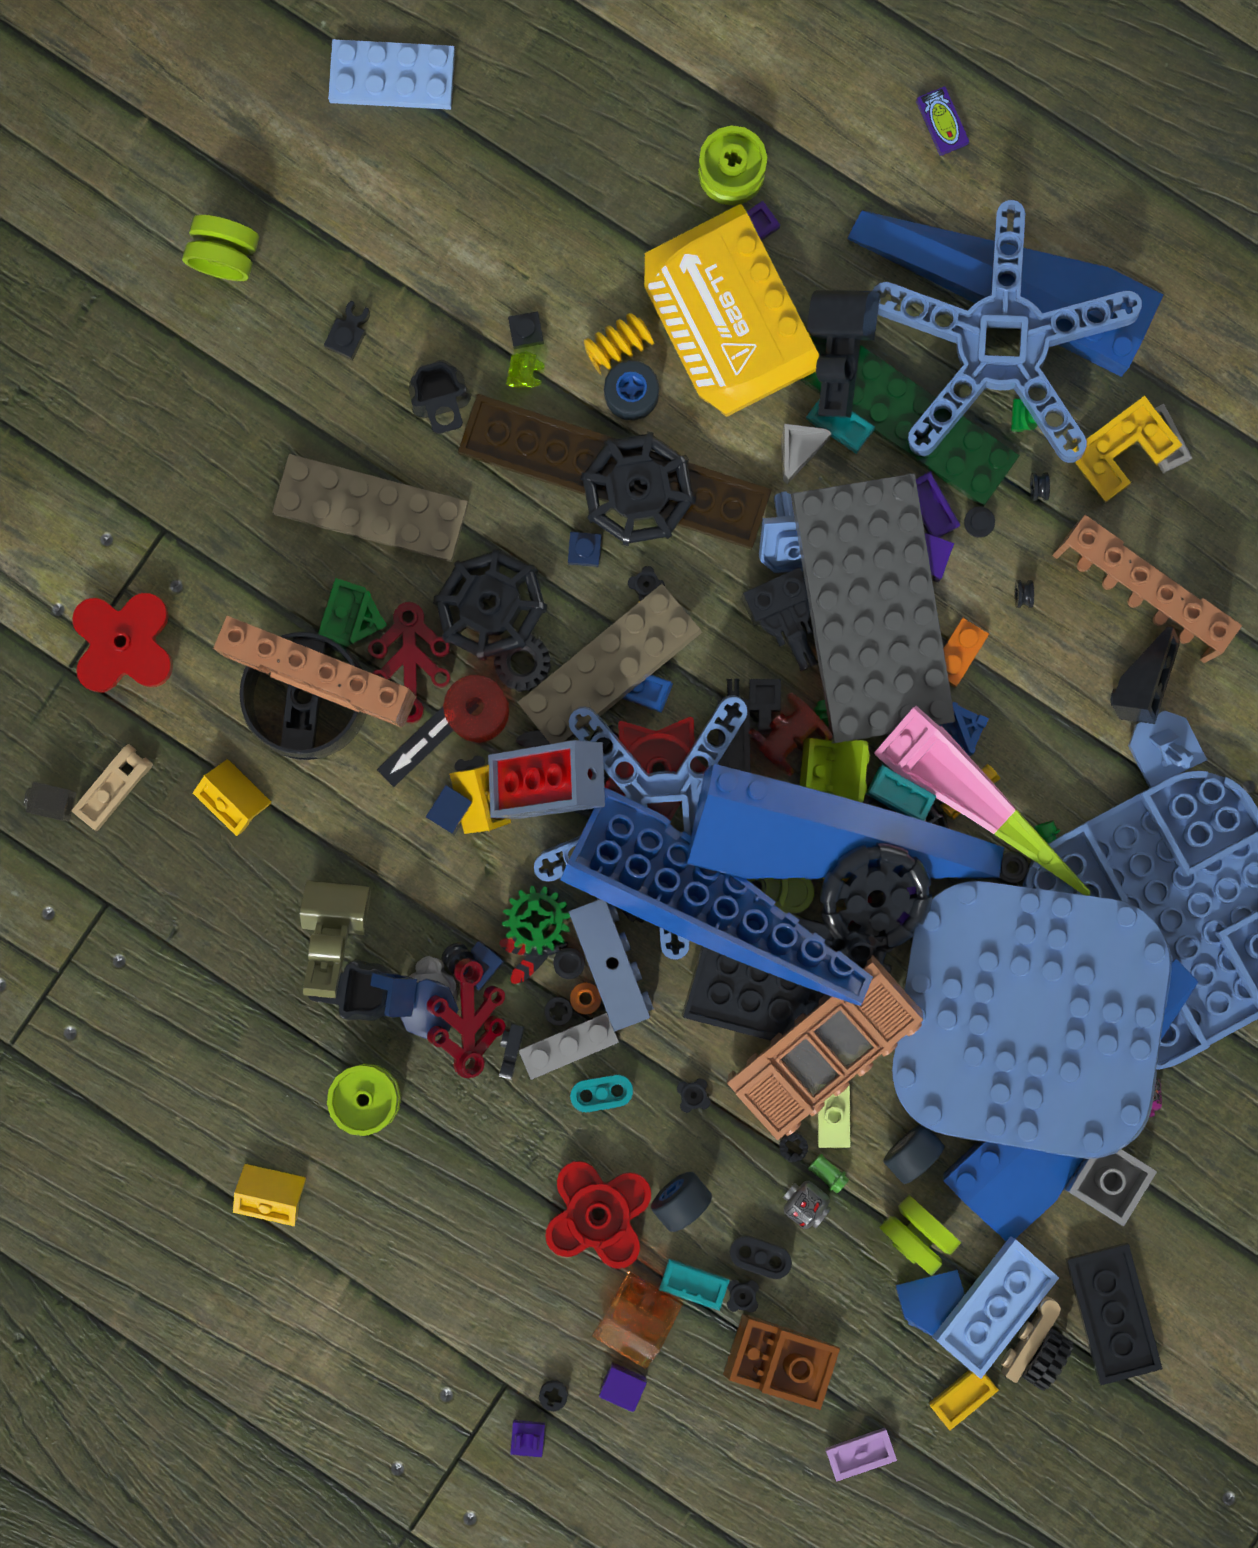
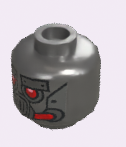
M810 1181L803 1182L800 1187L794 1183L783 1196L787 1201L784 1206V1213L803 1229H808L811 1226L816 1229L831 1210L828 1206L829 1196Z

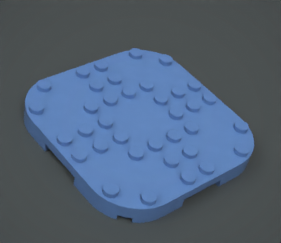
M1208 771L1181 773L1148 788L1048 843L1090 890V896L1123 901L1145 912L1163 933L1170 950L1171 960L1173 961L1176 958L1199 981L1160 1041L1156 1069L1175 1066L1209 1048V1045L1258 1019V808L1250 795L1240 785L1227 777L1208 773ZM1034 860L1029 864L1023 881V887L1083 895Z
M981 881L960 883L939 893L932 899L930 911L923 925L919 923L915 928L905 985V992L923 1011L922 1026L913 1035H905L897 1042L898 1045L895 1048L893 1058L894 1087L905 1110L921 1125L948 1136L1084 1159L1101 1158L1117 1153L1139 1136L1149 1119L1152 1109L1162 1026L1172 972L1171 954L1163 933L1145 912L1129 903L1114 899Z

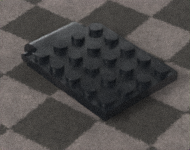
M793 915L799 919L798 923L810 933H817L825 939L824 943L835 952L840 951L845 946V941L840 938L835 939L826 928L825 923ZM701 946L682 1017L771 1041L778 1033L784 1035L794 1026L797 1017L802 1013L808 1015L819 1005L820 998L825 994L769 974ZM876 949L873 956L891 974L893 966L884 962L887 951ZM867 961L856 964L863 969L867 965ZM841 1010L815 1030L830 1049H832L835 1037L847 1040L844 1051L851 1054H857L860 1044L867 1046L870 1044ZM804 1039L796 1046L797 1048L819 1053L807 1039Z

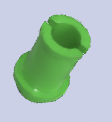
M820 1154L808 1167V1170L812 1171L829 1186L828 1191L830 1192L833 1190L835 1193H839L849 1181L845 1176L846 1172H840L823 1154Z

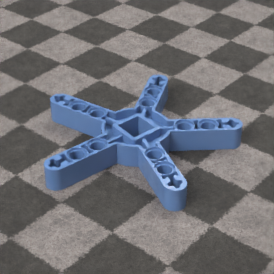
M1005 201L997 210L991 296L975 303L968 311L889 282L879 283L873 289V291L880 293V298H884L886 294L891 295V301H887L885 305H882L879 300L878 315L957 344V354L962 366L961 369L909 432L908 442L910 450L918 456L931 454L983 390L989 388L993 390L1014 389L1058 457L1067 463L1078 461L1085 452L1087 440L1041 370L1046 360L1048 348L1128 326L1134 323L1139 316L1142 300L1133 291L1118 292L1046 313H1042L1032 302L1021 297L1025 209L1018 201ZM1007 213L1014 214L1013 232L1007 231ZM1006 243H1011L1016 246L1017 251L1012 255H1005L1001 252L1000 247ZM1003 274H1010L1014 277L1015 282L1011 286H1003L999 283L998 278ZM902 298L901 310L897 311V304L900 305V299ZM1122 303L1132 307L1130 314H1127L1125 309L1120 310ZM911 304H919L924 311L919 316H910L906 309ZM1093 310L1102 313L1104 320L1100 323H1092L1087 318L1088 312ZM1115 311L1113 319H1110L1111 312ZM945 314L950 316L953 322L948 327H940L935 322L936 318ZM1060 319H1067L1072 323L1073 328L1068 332L1060 331L1056 326V322ZM986 328L1021 329L1019 357L985 355ZM965 384L970 387L972 392L968 397L960 398L954 393L955 387ZM1034 387H1039L1045 391L1046 397L1043 400L1035 401L1029 397L1028 392ZM938 409H947L952 416L946 422H939L934 418V413ZM1051 413L1059 414L1063 419V423L1058 427L1049 426L1045 420L1046 416ZM930 424L933 430L928 435L929 444L921 443L920 446L917 445L916 436L923 437L928 432ZM1067 428L1070 429L1066 434L1069 442L1078 443L1076 452L1072 449L1067 451L1064 449L1067 441L1062 433Z
M729 695L724 697L677 772L658 771L648 774L599 715L590 707L583 706L575 709L570 715L569 727L580 741H588L586 736L590 735L589 730L585 726L578 728L576 724L578 722V714L583 717L589 715L591 717L589 721L591 728L595 731L597 726H600L602 729L595 733L590 742H596L597 739L606 737L613 743L612 751L608 754H603V767L626 794L625 797L645 807H648L647 803L682 801L684 832L692 836L705 771H693L690 767V762L696 756H703L708 761L707 769L713 764H718L747 716V707L745 702L738 696ZM737 702L739 703L738 710L741 714L739 716H731L728 724L733 726V728L729 731L724 724L715 722L717 717H720L724 721L728 713L724 707L727 704L732 706ZM720 729L724 732L725 739L722 744L714 746L707 741V734L710 730ZM626 761L632 764L634 768L633 774L628 778L620 777L616 773L618 763ZM580 836L541 852L534 863V872L537 877L547 882L561 878L565 870L564 863L556 864L553 872L550 873L548 869L542 870L541 868L544 864V859L548 858L549 862L557 861L561 856L558 852L562 851L564 861L567 864L570 859L569 850L577 845ZM659 927L661 949L665 956L670 959L684 957L689 950V940L678 936V940L684 943L679 944V949L674 950L671 944H666L672 940L671 932Z

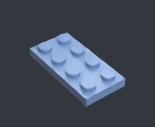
M332 39L329 102L451 110L455 48L448 45Z
M1010 1236L932 1338L981 1379L1059 1277L1020 1242Z

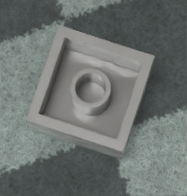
M1121 1149L1117 1153L1106 1157L1083 1159L1064 1190L1116 1223L1124 1226L1157 1171Z

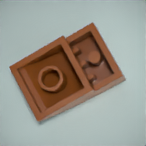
M742 1314L723 1375L729 1381L759 1389L762 1393L821 1410L840 1348L795 1330Z

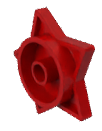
M691 716L657 731L624 721L618 722L620 741L648 774L653 773L652 768L656 763H662L665 767L664 771L677 772L694 745V719ZM697 757L691 760L690 767L693 771L703 772L706 770V767ZM626 761L620 762L616 767V773L622 778H628L634 772L632 764ZM609 777L604 787L625 797L626 794ZM682 801L647 803L648 808L664 815L671 821Z

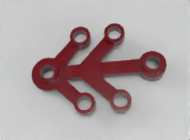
M405 602L395 609L393 614L394 624L380 639L370 642L368 651L376 659L384 658L388 653V647L403 634L402 648L380 670H375L372 674H381L385 679L389 680L402 665L404 666V686L409 688L416 696L413 704L416 706V712L414 715L408 716L406 723L414 724L419 722L424 716V707L417 700L416 664L431 677L433 684L438 688L447 687L451 681L449 672L439 668L416 646V633L431 645V651L437 657L446 656L450 651V645L445 643L442 637H438L424 624V612L419 605L413 602ZM406 612L414 614L412 622L407 623L403 621V615ZM438 642L446 644L444 652L438 653L435 651V645ZM382 644L384 646L383 652L381 654H374V645ZM438 673H445L447 675L446 681L442 684L437 683L435 680Z
M466 958L459 961L454 969L455 977L460 982L461 1017L449 1007L447 1000L438 995L432 996L427 1001L428 1012L441 1017L461 1034L462 1048L449 1039L448 1031L440 1026L432 1027L428 1031L427 1039L431 1044L441 1047L454 1058V1070L459 1076L473 1078L478 1076L484 1069L485 1061L483 1054L496 1037L503 1034L506 1028L505 1022L499 1017H489L493 1010L504 1002L505 993L497 986L487 987L483 994L484 1002L474 1013V985L482 979L483 968L478 962ZM468 966V972L463 975L465 968ZM497 991V997L491 1000L492 994ZM441 1002L440 1008L435 1011L436 1003ZM498 1022L497 1028L492 1031L493 1024ZM484 1023L485 1033L475 1043V1033ZM441 1032V1038L435 1041L436 1035ZM470 1058L469 1064L465 1066L466 1061Z

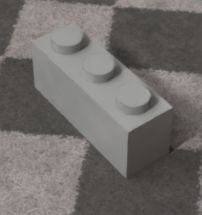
M606 1012L520 1049L519 1053L532 1080L617 1044L619 1039L613 1030Z

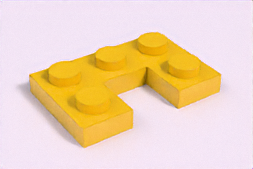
M1143 396L1088 437L1083 456L1074 463L1106 503L1131 485L1129 479L1113 460L1115 457L1138 441L1152 461L1158 465L1181 448L1182 443L1146 396Z

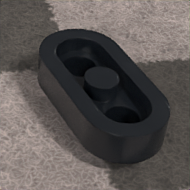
M749 1235L737 1237L730 1245L731 1260L742 1269L771 1279H781L791 1270V1257L788 1251L781 1246ZM745 1245L751 1248V1254L747 1257H743L739 1253L740 1248ZM771 1257H780L781 1264L778 1267H772L769 1264Z

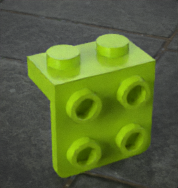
M804 738L800 786L863 802L867 791L866 769L870 758L868 742L855 740L832 743V741Z

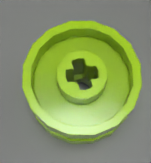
M732 125L719 128L707 137L700 151L698 176L701 187L711 199L720 204L734 206L746 203L757 195L764 182L767 163L765 146L760 138L745 127Z
M195 215L192 218L189 230L190 236L195 241L188 242L185 245L182 257L183 262L199 272L232 281L248 280L253 263L247 256L253 255L256 252L260 238L258 233L249 227L225 218Z
M364 1063L350 1067L335 1077L328 1090L327 1106L330 1117L340 1129L352 1135L366 1136L379 1132L394 1120L400 1110L401 1092L397 1080L388 1070L379 1065ZM360 1094L368 1096V1104L362 1106L359 1103V1100L362 1099L359 1097Z
M908 1194L898 1205L899 1212L911 1223L906 1227L895 1216H889L879 1228L893 1241L892 1245L913 1264L917 1263L932 1276L942 1265L941 1258L930 1249L933 1243L945 1254L951 1255L962 1242Z

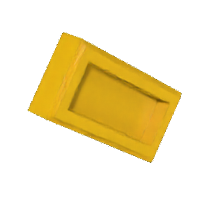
M968 1370L928 1404L950 1431L999 1390L986 1373L980 1379Z

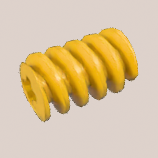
M628 313L626 315L627 324L621 319L616 320L617 331L608 325L605 327L606 337L600 332L595 333L596 343L589 338L584 339L586 353L600 375L601 365L605 366L609 371L612 369L611 359L616 360L618 363L622 362L621 353L624 352L632 358L633 346L642 352L644 350L643 340L654 345L653 338L640 317L637 318L632 313Z

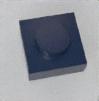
M570 532L568 565L599 567L601 534Z

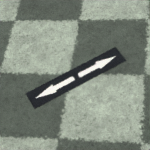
M461 689L390 756L377 771L395 787L473 713L479 705Z

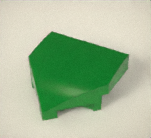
M338 578L334 579L318 634L332 638L342 646L347 647L387 626L370 592L365 587Z

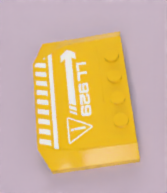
M742 204L645 253L644 287L699 397L721 411L723 415L728 417L816 372L819 354Z

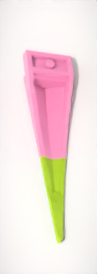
M917 705L874 752L880 760L897 774L936 795L937 799L995 834L1081 894L1091 895L1090 890L942 726L935 723Z

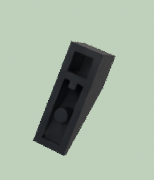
M1167 626L1120 677L1118 686L1113 689L1110 698L1111 706L1119 719L1149 724L1156 723L1180 646V640L1174 627Z

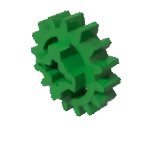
M531 886L530 894L528 895L519 890L520 899L518 901L513 898L509 899V902L513 905L512 910L504 909L503 911L504 914L510 917L509 920L502 922L504 927L511 928L506 937L508 939L517 938L514 943L517 949L525 944V952L527 954H530L533 948H536L538 954L543 955L545 946L554 951V941L557 940L561 943L565 941L560 935L561 932H570V927L564 924V921L571 919L570 914L562 912L568 906L567 903H557L560 896L557 892L548 896L547 887H543L541 893H537L536 888ZM541 900L550 903L556 912H546L542 908ZM528 902V909L523 915L517 916L521 907ZM535 913H538L542 918H546L539 923V928H536L532 923H527L529 920L534 919ZM557 925L555 931L546 938L545 933L550 926ZM518 929H528L532 934L533 941L524 938Z

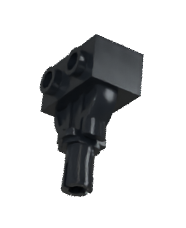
M800 567L742 594L741 599L754 627L760 624L768 634L776 638L780 647L787 643L794 654L800 671L808 669L807 661L810 668L819 663L806 636V633L807 635L811 634L813 629L809 622L811 614L805 578Z

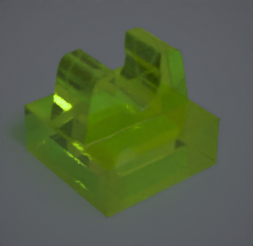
M527 351L512 355L506 385L515 388L540 386L542 381L533 377V371L544 369V363L536 359V354Z

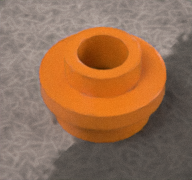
M581 983L573 988L570 994V1003L578 1013L590 1014L599 1008L601 996L595 985ZM584 992L589 993L592 997V1001L587 1005L582 1004L579 999L580 995Z

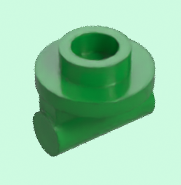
M1013 399L1011 431L1023 432V430L1036 429L1037 423L1022 400Z

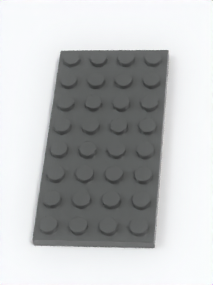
M915 473L792 493L791 500L832 743L890 734L916 705L938 725L955 722Z

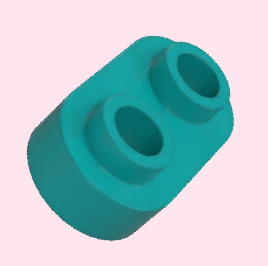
M610 1075L582 1080L572 1088L570 1100L572 1105L581 1112L621 1107L631 1100L633 1086L630 1080L623 1075ZM619 1084L623 1087L624 1092L621 1096H614L612 1094L611 1088L614 1085ZM583 1090L591 1091L592 1099L585 1102L581 1099L580 1093Z

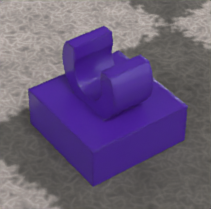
M513 1420L510 1455L542 1457L545 1422Z

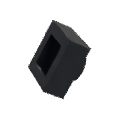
M538 311L508 317L514 349L544 344Z

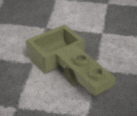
M317 881L306 882L300 909L301 929L315 930V932L312 933L310 938L309 961L303 985L304 995L336 998L348 934L364 935L371 901V888L369 886Z

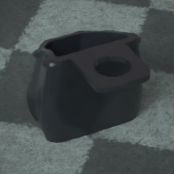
M442 359L437 360L435 363L419 365L413 373L408 389L411 396L413 413L420 418H429L432 430L436 434L461 428L463 421L459 409L467 406L471 400V394L466 387L462 372L451 363ZM453 411L454 419L450 424L441 425L436 421V415Z
M354 959L347 963L344 973L340 974L336 998L308 997L315 1002L339 1005V1015L343 1019L375 1021L385 1016L388 990L371 986L372 973L391 972L379 963H368L360 959Z

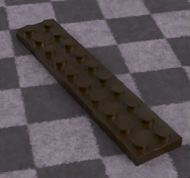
M477 394L458 449V454L585 495L584 484L580 480L581 473L586 472L605 445L604 441L609 438L615 440V438ZM643 447L620 452L623 458L642 455ZM651 450L649 457L658 465L660 464L665 467L670 462L657 452ZM613 457L609 459L599 473L600 475L607 477L611 474L617 464ZM687 462L693 496L696 497L695 505L690 506L677 526L752 550L772 489ZM674 471L668 474L670 490L680 492L677 473ZM640 480L634 481V486L629 488L630 492H635L636 496H642L643 491L647 490V485H641ZM596 485L599 500L609 502L606 485ZM668 500L664 509L659 513L664 520L667 519L678 502Z

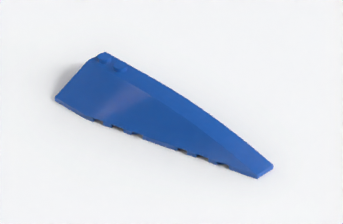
M861 211L847 238L848 240L973 303L991 296L995 241ZM1004 244L1000 247V250L1005 255H1012L1017 251V248L1014 245ZM1023 248L1020 296L1032 302L1042 313L1122 291H1133L1139 295L1142 300V307L1134 323L1059 344V346L1122 377L1130 367L1163 298V294L1109 267ZM1003 274L998 278V281L1003 286H1011L1014 284L1015 279L1010 274ZM1122 303L1120 310L1125 309L1126 313L1130 314L1132 307ZM1093 310L1087 314L1088 320L1092 323H1100L1104 320L1102 313ZM1115 311L1111 312L1110 319H1113ZM1060 319L1056 322V326L1060 331L1068 332L1073 328L1072 323L1067 319Z
M713 764L704 772L686 864L745 879L825 878L829 871L832 872L839 864L837 860L847 852L862 845L872 847L877 846V843H889L907 849L911 857H918L925 866L930 879H942L944 877H958L959 879L999 878L1004 847L862 802ZM877 859L869 860L868 868L878 867ZM896 866L893 870L898 874L903 866ZM848 872L843 879H849L853 873Z
M604 787L605 807L594 808L560 879L561 881L729 958L858 1006L862 1005L873 976L840 951L835 952L824 943L825 939L817 933H810L798 923L799 919L790 912L786 914L775 906L776 902L747 879L686 864L691 841L690 835L684 831L683 833L679 832L670 825L671 821L664 815Z
M1176 958L1172 961L1171 981L1161 1039L1199 982ZM977 1141L943 1173V1181L971 1210L1007 1241L1010 1236L1016 1239L1056 1202L1084 1158Z

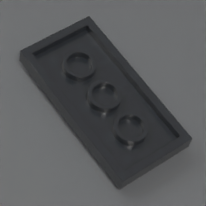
M1122 1243L1065 1258L1098 1383L1105 1385L1162 1370V1364L1129 1244Z

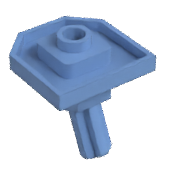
M784 491L774 496L777 517L763 518L759 558L774 573L790 572L799 567L803 571L791 494Z
M1168 711L1159 713L1155 724L1142 722L1136 724L1128 745L1149 788L1207 760L1187 719Z

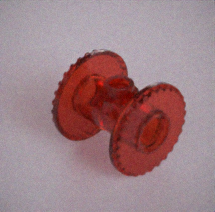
M480 675L465 676L453 683L445 695L443 705L445 718L453 730L463 739L471 742H486L497 737L504 730L509 719V705L503 691L493 680ZM475 703L484 704V710L479 715H471L469 713L471 706Z
M793 693L786 695V698L795 711L787 717L783 713L778 715L770 723L769 727L772 731L766 738L754 728H751L748 732L762 753L789 777L795 772L785 758L797 748V744L794 742L795 739L802 743L814 731L826 741L832 738L831 732L818 715Z

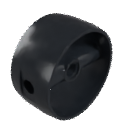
M294 632L280 636L325 655L326 647L331 648L346 657L350 665L362 669L355 657L344 646L325 635L312 632ZM248 666L245 667L239 693L241 711L253 735L271 750L292 759H320L346 747L362 728L367 714L361 711H354L350 722L337 737L315 748L319 707L323 699L312 694L310 702L300 704L297 696L302 689L288 684L281 746L276 745L265 735L255 715L254 690L261 671Z

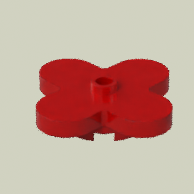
M140 593L133 596L120 611H117L106 601L99 598H89L79 603L73 612V626L76 632L90 643V647L77 664V677L80 683L94 692L111 690L124 675H129L137 683L145 687H157L164 684L171 676L173 663L168 652L156 643V637L168 622L169 615L166 604L159 597L151 593ZM125 637L126 644L123 647H118L119 639Z
M573 1161L566 1164L558 1175L557 1189L566 1203L567 1209L556 1215L549 1222L545 1234L548 1247L552 1252L562 1257H572L588 1247H593L600 1259L609 1267L617 1269L628 1267L637 1259L640 1252V1241L630 1224V1220L642 1213L650 1203L651 1188L648 1181L638 1173L625 1172L609 1182H604L596 1169L587 1162ZM594 1209H603L605 1212L602 1219H595L592 1214Z

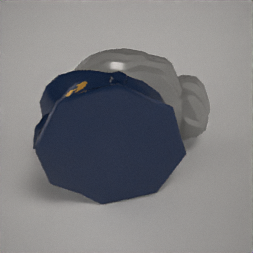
M431 956L419 960L415 965L416 972L409 976L417 979L412 1017H400L406 1031L427 1039L428 1031L434 1026H440L447 1031H450L451 1028L441 1017L428 1012L427 1001L432 996L438 995L447 1000L449 1007L455 1013L459 1010L456 1004L457 990L453 976L444 970L442 960ZM441 1002L436 1003L435 1011L440 1008Z

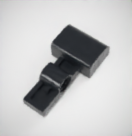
M816 290L811 296L807 332L818 339H827L826 352L819 356L816 364L817 378L822 382L818 415L851 418L860 341H875L880 293L876 291Z

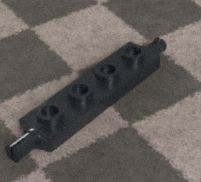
M726 679L727 696L735 695L740 697V679H734V691L732 690V679ZM740 697L746 704L747 716L719 760V765L751 773L749 700ZM737 702L732 706L727 704L724 707L728 712L724 721L718 717V722L724 724L729 731L733 728V726L728 724L731 716H739L741 714L738 710L739 703ZM718 729V745H720L725 739V734L722 730Z

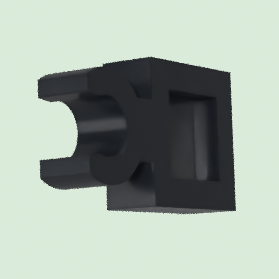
M350 301L345 309L346 320L343 321L336 318L324 343V347L353 361L366 334L365 330L359 328V326L368 321L370 311L369 308L365 307L360 316H354L353 310L356 305L353 301Z
M512 1023L510 1029H504L500 1047L506 1049L499 1077L513 1078L525 1030L523 1025Z

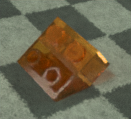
M628 1271L604 1311L592 1337L647 1369L661 1350L683 1304Z

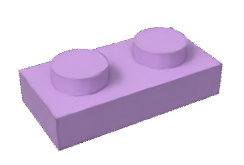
M886 1428L825 1448L836 1482L897 1461Z

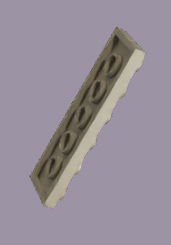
M289 454L272 513L287 519L453 562L469 503L458 498Z
M661 584L518 701V704L550 744L571 741L576 736L569 727V718L575 709L583 706L590 707L600 717L699 636L702 631L666 587ZM578 714L576 726L578 728L582 726L587 728L591 717L589 715L583 717Z

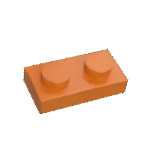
M964 618L960 620L943 648L949 684L955 688L989 633Z

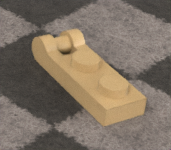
M130 744L123 747L71 810L95 831L102 827L140 779L153 766V763L146 757L142 759L136 754L137 750ZM126 763L134 768L129 775L121 770Z
M1045 1296L1036 1307L1038 1312L1032 1322L1027 1321L1018 1334L1020 1341L1015 1349L1010 1348L1001 1361V1365L1004 1366L1001 1372L1015 1383L1018 1382L1060 1314L1059 1304L1049 1296Z

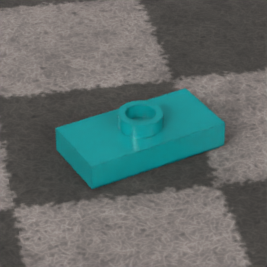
M819 399L806 416V420L817 428L829 430L832 438L857 454L875 430V426L853 411L851 418L818 415Z
M883 765L878 768L866 795L900 814L925 821L936 798V795Z
M669 1258L659 1290L720 1311L730 1280Z

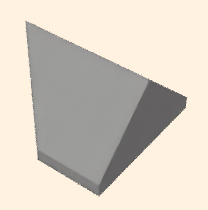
M784 424L781 448L783 481L786 484L829 441L831 436L829 430Z

